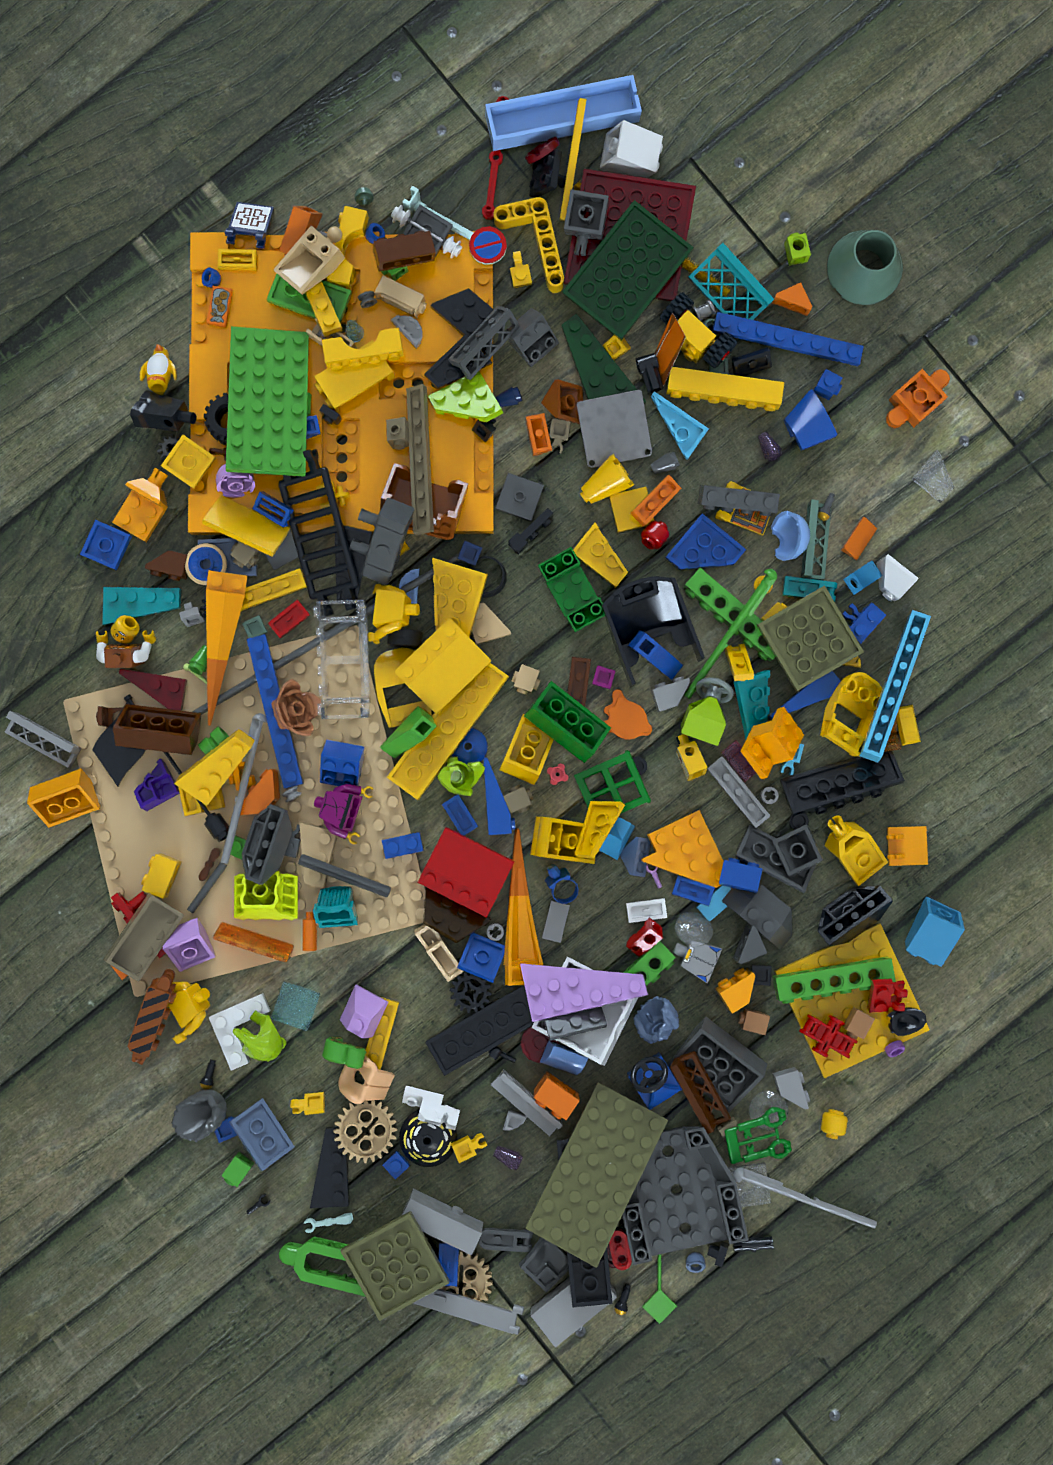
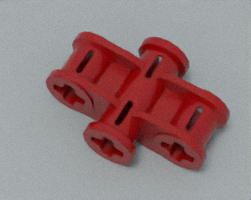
M807 1014L808 1019L799 1032L818 1041L816 1046L812 1047V1050L828 1058L829 1055L827 1053L831 1048L839 1054L850 1058V1052L858 1041L839 1031L841 1026L845 1025V1022L829 1015V1021L825 1024L821 1020Z

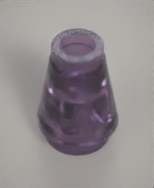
M768 432L758 436L765 459L771 462L782 455V448Z
M499 1145L493 1155L510 1170L514 1169L516 1171L523 1159L520 1152Z

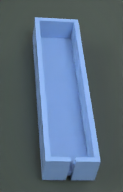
M630 75L485 104V117L493 151L547 141L554 136L557 138L572 136L577 104L580 98L587 99L581 134L615 127L623 120L630 123L639 122L642 110L639 97L636 95L637 89L634 76Z

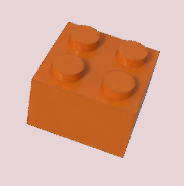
M546 1071L534 1089L535 1102L542 1108L548 1107L552 1110L551 1114L559 1120L561 1118L567 1120L580 1101L578 1092L548 1071Z

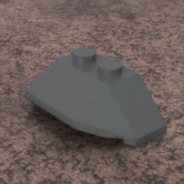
M270 804L254 817L242 851L245 879L263 885L280 869L292 834L287 810Z
M759 884L757 893L731 888L722 899L725 905L748 924L755 926L758 932L779 950L792 937V909L762 884Z

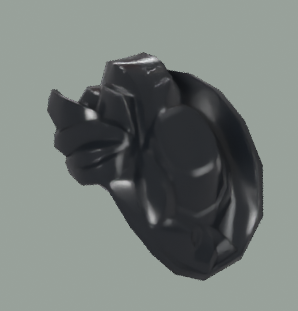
M905 1007L904 1011L893 1009V1012L887 1015V1017H891L888 1024L890 1032L898 1036L915 1033L922 1029L927 1022L926 1015L921 1010L912 1007Z

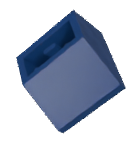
M326 740L321 754L320 783L334 786L344 784L359 786L364 760V746Z

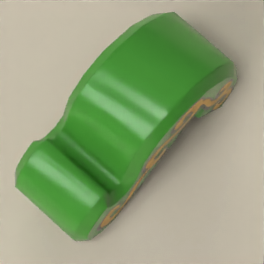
M328 1037L326 1039L322 1053L324 1059L334 1063L345 1064L350 1068H362L366 1055V1050L363 1047L342 1042L343 1038Z

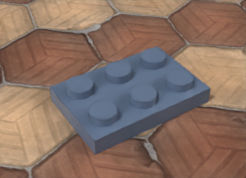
M233 538L198 540V545L203 543L213 544L223 551L227 560L225 573L246 575L247 577L258 576L257 564L248 569L245 566L240 568L233 563L234 558L230 555L232 553L231 549L236 542L240 541ZM209 559L201 562L202 569H208L211 566Z
M263 1098L229 1121L261 1171L268 1168L295 1147Z

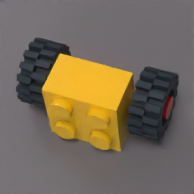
M684 292L679 293L663 311L660 319L667 325L672 313L674 314L686 336L680 350L688 361H693L697 364L703 357L713 368L718 367L735 348L737 341L727 332L714 341L716 335L689 311L694 302Z

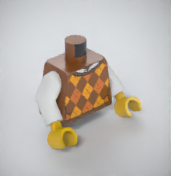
M146 630L142 632L145 641L142 644H107L109 641L107 631H105L104 635H99L97 631L96 657L99 662L105 663V668H133L144 664L149 657L151 644L156 641L154 631L152 630L149 635Z

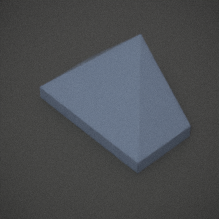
M635 837L623 849L620 855L630 875L645 877L647 863L642 862L641 859L649 855L651 842L647 838Z

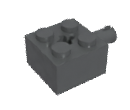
M570 190L564 232L567 235L577 237L575 255L579 256L580 253L581 256H586L588 239H603L609 196ZM586 212H589L590 216L584 218L583 215H586Z

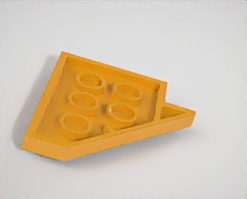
M700 810L647 834L655 852L642 858V862L715 888L721 886L719 885L724 861Z

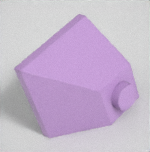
M198 918L180 924L163 945V950L179 972L215 958V953L206 930Z
M355 985L340 1021L348 1031L361 1038H371L374 1036L388 1001L359 985Z

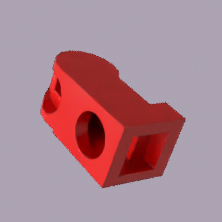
M649 917L645 921V925L629 938L626 947L637 956H642L663 939L662 927Z

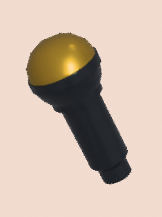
M210 1059L205 1076L200 1080V1086L205 1090L212 1088L214 1084L212 1077L216 1060Z
M625 1284L620 1300L614 1306L615 1312L619 1315H624L628 1311L627 1301L631 1291V1285Z

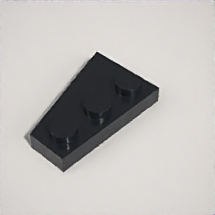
M466 334L424 374L437 389L465 377L462 370L452 365L448 359L468 338ZM480 350V357H483L485 354ZM489 359L482 368L491 365V360ZM470 361L466 365L468 371L473 368L474 361Z

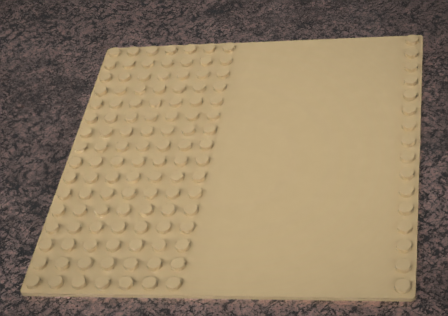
M354 625L276 670L280 690L288 680L294 679L301 686V692L313 693L323 700L320 713L311 720L314 728L311 736H302L291 731L304 783L297 785V791L302 794L288 803L286 802L287 798L282 796L284 792L292 787L285 789L283 787L268 723L263 722L250 775L255 776L257 785L261 780V774L266 769H276L278 771L280 799L275 806L288 811L292 831L296 830V826L299 823L327 829L324 825V820L319 817L320 808L314 806L317 796L324 798L326 791H333L335 787H338L320 783L321 754L326 740L364 746V760L359 786L363 789L367 786L372 787L374 790L366 789L365 794L373 797L365 798L363 794L359 795L363 797L352 832H358L360 837L356 835L351 836V840L357 842V844H351L348 838L343 839L337 836L330 864L391 887V891L388 897H383L327 876L324 888L334 886L352 887L358 925L319 928L317 923V950L423 923L425 886L417 883L421 876L417 854L412 853L385 859L382 840L411 834L400 787L387 778L394 768L392 756L380 748L387 740L360 629L357 625ZM322 634L270 647L273 663ZM250 652L228 658L219 695L255 674ZM182 669L162 674L163 676L187 680L182 711L192 712L208 702L207 684L190 671ZM207 670L201 675L205 679H207ZM133 683L65 699L63 704L73 744L81 747L76 757L78 766L91 779L100 805V809L90 812L110 899L114 894L120 892L126 901H130L141 893L143 887L141 885L142 879L145 874H148L150 869L148 867L149 861L155 854L161 853L182 861L168 898H157L184 914L176 928L182 923L198 918L206 930L215 953V958L179 972L167 954L162 958L156 956L139 982L129 976L134 996L145 995L152 980L160 978L166 969L174 971L175 978L173 982L186 981L193 983L313 952L303 951V919H306V912H313L319 891L322 888L304 884L303 866L298 864L302 855L301 842L297 858L284 856L281 867L277 870L281 874L298 876L297 919L240 920L234 918V876L245 874L243 861L230 855L229 862L226 864L227 867L195 912L191 913L187 908L221 862L226 839L218 842L217 839L212 837L204 825L206 822L205 818L207 817L205 812L184 816L180 794L149 811L140 808L134 790L143 783L144 777L148 772L151 774L158 765L156 762L159 759L165 762L174 781L179 776L164 752L146 750L143 756L126 773L119 787H117L92 750L100 735L108 728L98 726L96 720L98 706L107 708L124 707L126 704L124 697L130 694L132 696L131 700L135 705L167 708ZM254 683L217 705L210 726L208 725V711L201 715L198 741L192 755L168 752L182 773L205 756L198 744L205 737L210 738V733L217 726L222 728L229 736L238 729L249 735L253 716L258 713L265 715L258 683ZM120 712L114 713L113 720L117 718ZM228 778L221 787L225 808L209 812L220 813L230 826L235 796L238 797L239 791H236L235 784H229ZM246 790L244 799H245V798L247 797V795L249 794V793H247L248 790ZM258 814L240 815L235 835L247 840L253 819ZM300 832L296 834V838L301 839ZM214 848H219L220 855L215 860L214 866L210 869L207 879L200 881L199 874L205 867V862L209 860L211 851ZM113 907L120 935L127 925L123 919L126 916L122 911L118 912Z

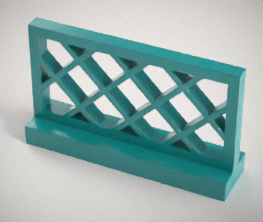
M724 243L717 247L688 276L720 313L732 314L733 316L735 314H746V319H748V314H753L749 319L754 320L774 300ZM714 256L721 261V269H710V260ZM698 272H707V283L699 282L694 276ZM710 272H720V283H709ZM723 272H731L733 274V283H723ZM709 286H720V297H712L709 294ZM723 286H733V297H722ZM736 286H743L746 289V297H736ZM722 300H733L732 311H725L722 308ZM736 300H746V311H735ZM749 300H756L761 307L757 311H749Z

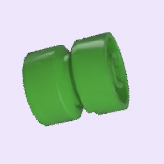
M217 726L210 733V738L205 737L198 746L206 755L228 738L229 735Z

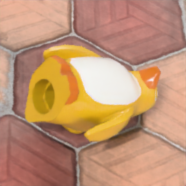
M157 344L151 358L141 367L140 381H143L147 376L149 389L158 395H163L168 387L171 375H173L174 380H177V371L169 359L168 350Z

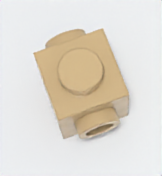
M521 664L519 672L515 671L512 682L515 683L514 688H517L516 692L527 695L528 693L532 694L533 690L537 691L541 681L537 679L540 671Z

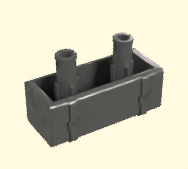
M387 498L378 515L363 508L361 509L358 520L375 526L370 545L353 538L349 548L350 551L352 550L366 556L361 572L362 576L385 585L389 583L400 560L407 531L413 519L414 507Z

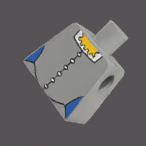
M690 939L687 947L676 943L672 953L682 957L679 963L680 966L708 983L722 949L715 945Z

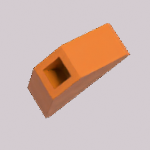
M266 769L261 774V780L257 785L254 784L247 791L249 794L244 799L240 815L259 814L268 805H275L280 799L279 775L276 769Z

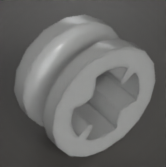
M297 786L282 794L283 797L287 798V803L302 794L297 791Z
M773 787L763 788L760 792L761 801L766 804L775 803L778 799L777 790ZM772 791L774 798L766 800L765 792Z
M499 923L490 924L487 929L488 938L493 941L500 940L504 935L503 926ZM494 927H499L498 930H501V934H497V937H493V933L490 934V930H493Z

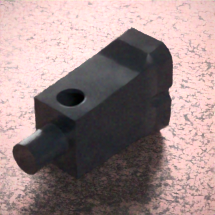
M149 390L142 394L139 401L134 404L130 411L135 427L178 432L184 423L194 424L197 419L196 413L188 411L184 400L158 395Z

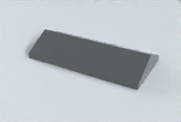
M749 825L738 845L735 857L746 863L759 864V868H762L763 872L804 893L815 866L788 876L773 844V840L777 838Z

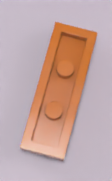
M667 475L630 514L644 527L679 492L681 487L670 475Z

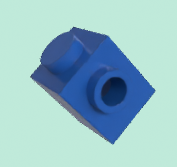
M825 369L813 391L817 395L830 400L833 394L837 396L842 387L840 384L842 377Z

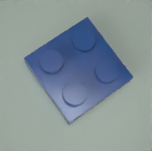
M95 520L80 555L117 571L132 536Z
M473 933L469 937L457 968L493 983L504 957L505 945Z

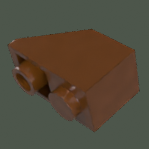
M168 550L147 563L145 569L149 570L151 575L161 577L164 574L169 576L168 579L180 581V578L186 580L185 563L187 554Z

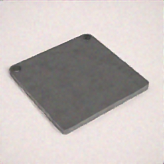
M641 390L577 402L576 406L585 455L589 467L601 466L612 454L620 462L648 457L652 454ZM646 449L650 450L649 455L645 454ZM590 460L595 462L593 466L589 465Z

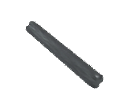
M302 854L298 861V864L383 897H388L391 887L305 854Z

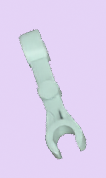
M345 1213L337 1216V1218H326L321 1221L307 1218L304 1224L311 1223L312 1228H307L305 1232L311 1233L319 1226H330L336 1223L342 1225L350 1224L353 1220L352 1213Z

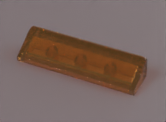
M224 922L219 925L213 935L214 940L285 963L291 958L294 949L292 944Z

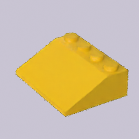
M449 618L394 672L435 714H438L491 662V659Z

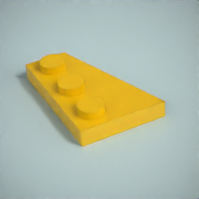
M594 523L573 551L579 560L616 588L628 574V571L599 530L597 524Z
M590 801L574 855L579 858H595L625 804L611 801Z

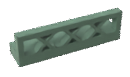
M810 500L807 505L806 522L810 529V541L807 549L803 552L801 578L825 580L830 518L825 521V526L822 523L823 521L818 519V508L821 509L824 504L819 503V500ZM818 525L824 530V536L820 539L816 537V527ZM816 544L822 548V555L818 558L814 555ZM815 562L821 568L820 575H812Z

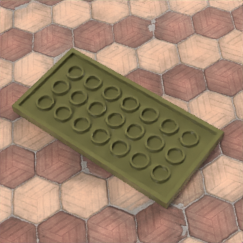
M598 1082L525 1229L597 1268L668 1120Z

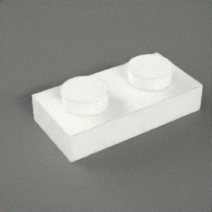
M665 898L626 903L629 923L646 921L649 917L652 920L667 918Z

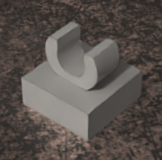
M192 602L184 604L185 611L179 612L180 618L186 627L205 622V619L201 616L202 612L198 607H193Z

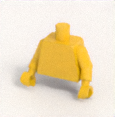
M376 584L372 594L376 593L372 624L378 630L375 633L368 632L369 642L373 641V643L379 644L380 639L387 634L408 626L410 615H419L420 613L419 604H411V599L406 595L405 591L392 585Z
M186 981L173 982L176 984L174 992L177 995L173 1004H169V1008L181 1029L185 1027L183 1032L172 1038L176 1044L184 1042L187 1039V1035H191L200 1027L206 1017V1010L210 1007V1003L207 1000L210 997V992L206 988L201 989L198 983L190 984Z

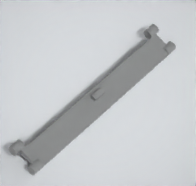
M438 1289L413 1303L516 1335L520 1331V1326H516L518 1314L523 1315L524 1307L514 1304L511 1311L442 1289Z

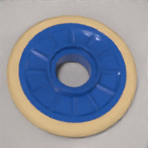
M199 544L193 547L187 554L185 570L190 579L198 584L207 585L208 570L226 572V556L219 547L213 544ZM205 559H209L211 562V566L208 569H202L201 562Z

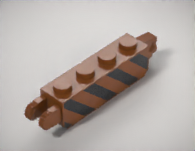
M166 969L160 978L152 980L150 987L146 991L127 1046L133 1052L131 1061L143 1065L147 1057L149 1058L152 1051L156 1052L160 1040H157L158 1035H162L166 1026L163 1024V1021L168 1019L171 1009L168 1008L169 1004H173L177 995L174 992L176 984L173 983L175 973L171 969Z

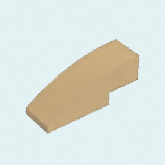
M425 924L414 930L415 935L426 949L427 954L447 982L464 972L457 968L459 962L440 933Z

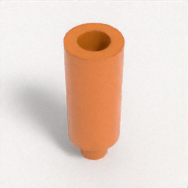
M306 912V919H303V951H316L317 923L315 922L313 912Z

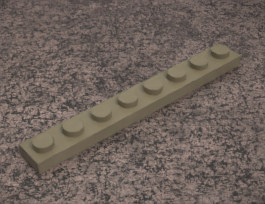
M424 384L406 388L412 507H414L412 520L413 533L415 535L434 532L427 387Z

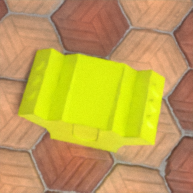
M276 871L263 885L245 879L244 874L234 876V918L240 920L297 919L298 876L281 874L279 871Z

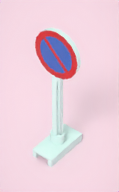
M414 186L410 188L412 198L410 201L404 199L403 206L405 212L408 209L410 210L411 218L418 206L422 205L453 224L452 231L470 240V253L477 262L490 265L499 262L504 257L507 249L506 239L497 228L491 226L482 227L472 232L426 207L427 205L421 202L419 189Z

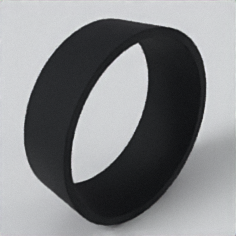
M481 556L478 560L483 558L495 560L500 565L503 574L502 581L496 589L490 592H483L482 597L489 598L502 591L506 584L507 575L504 566L497 559L490 556Z

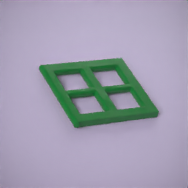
M628 750L624 754L574 775L587 807H589L590 801H594V798L610 792L614 802L623 803L617 788L633 781L641 797L625 803L621 813L651 802ZM625 761L632 777L615 784L608 768ZM601 772L607 788L591 794L584 779Z

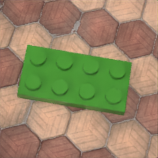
M276 274L266 299L267 302L315 319L316 317L306 294L301 295L282 277ZM322 280L341 324L352 291Z

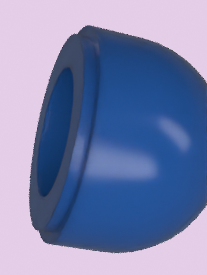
M371 223L365 231V237L368 242L373 244L377 239L385 238V231L379 224ZM373 232H379V237L376 236Z
M211 267L204 270L202 274V284L204 286L212 288L221 283V275L217 270Z

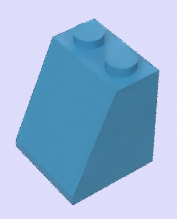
M926 896L905 940L906 951L912 956H919L925 959L929 964H936L942 967L965 930L961 912Z

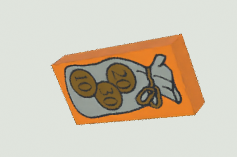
M212 287L206 320L207 325L226 328L233 293L231 288Z

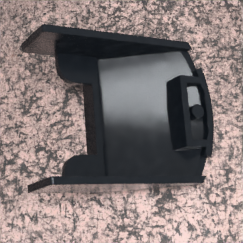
M652 576L632 581L616 590L603 603L602 608L613 644L630 687L636 684L630 667L636 665L639 655L628 644L639 630L645 632L652 639L671 633L676 645L680 647L692 645L698 662L705 659L675 578Z

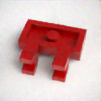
M892 979L872 980L867 1005L869 1013L888 1012L889 1007L896 1011H904L905 1003H900L902 998H907L908 995L907 989H904V980L893 982Z

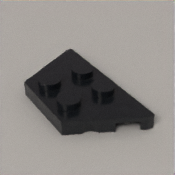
M469 288L431 304V308L463 336L466 334L468 337L494 310ZM486 347L481 349L484 354H486Z

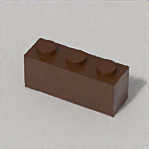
M417 231L409 235L399 234L388 239L383 237L373 242V253L379 272L433 262L435 260L436 250L430 231Z

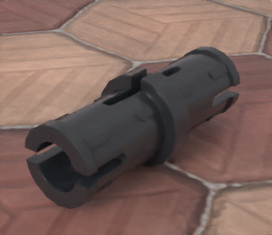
M750 1236L748 1241L734 1243L733 1245L734 1252H756V1250L774 1249L772 1236L761 1238Z

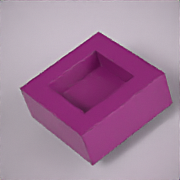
M597 665L592 685L611 689L616 671Z

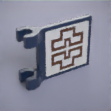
M237 202L229 227L225 230V236H227L226 244L234 245L236 234L255 236V240H257L256 248L264 249L274 207Z

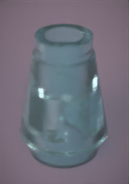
M349 320L346 324L345 336L353 342H358L363 338L364 330L356 321Z

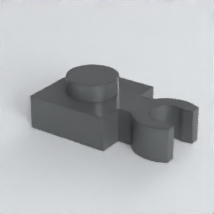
M299 824L296 826V830L292 831L284 856L293 858L298 856L301 839L296 838V834L300 832Z

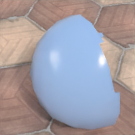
M784 511L779 513L771 525L772 535L777 536L780 542L779 547L775 549V556L782 561L796 559L807 549L809 544V526L804 518L794 512Z

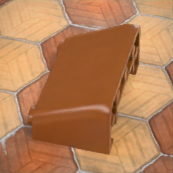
M393 464L381 496L380 510L387 498L412 506L410 469L407 466ZM453 480L449 483L448 487L432 483L434 532L425 533L426 535L445 540L453 539L467 493L468 483L461 480ZM412 520V522H411V524H410L408 530H412V531H413V520Z

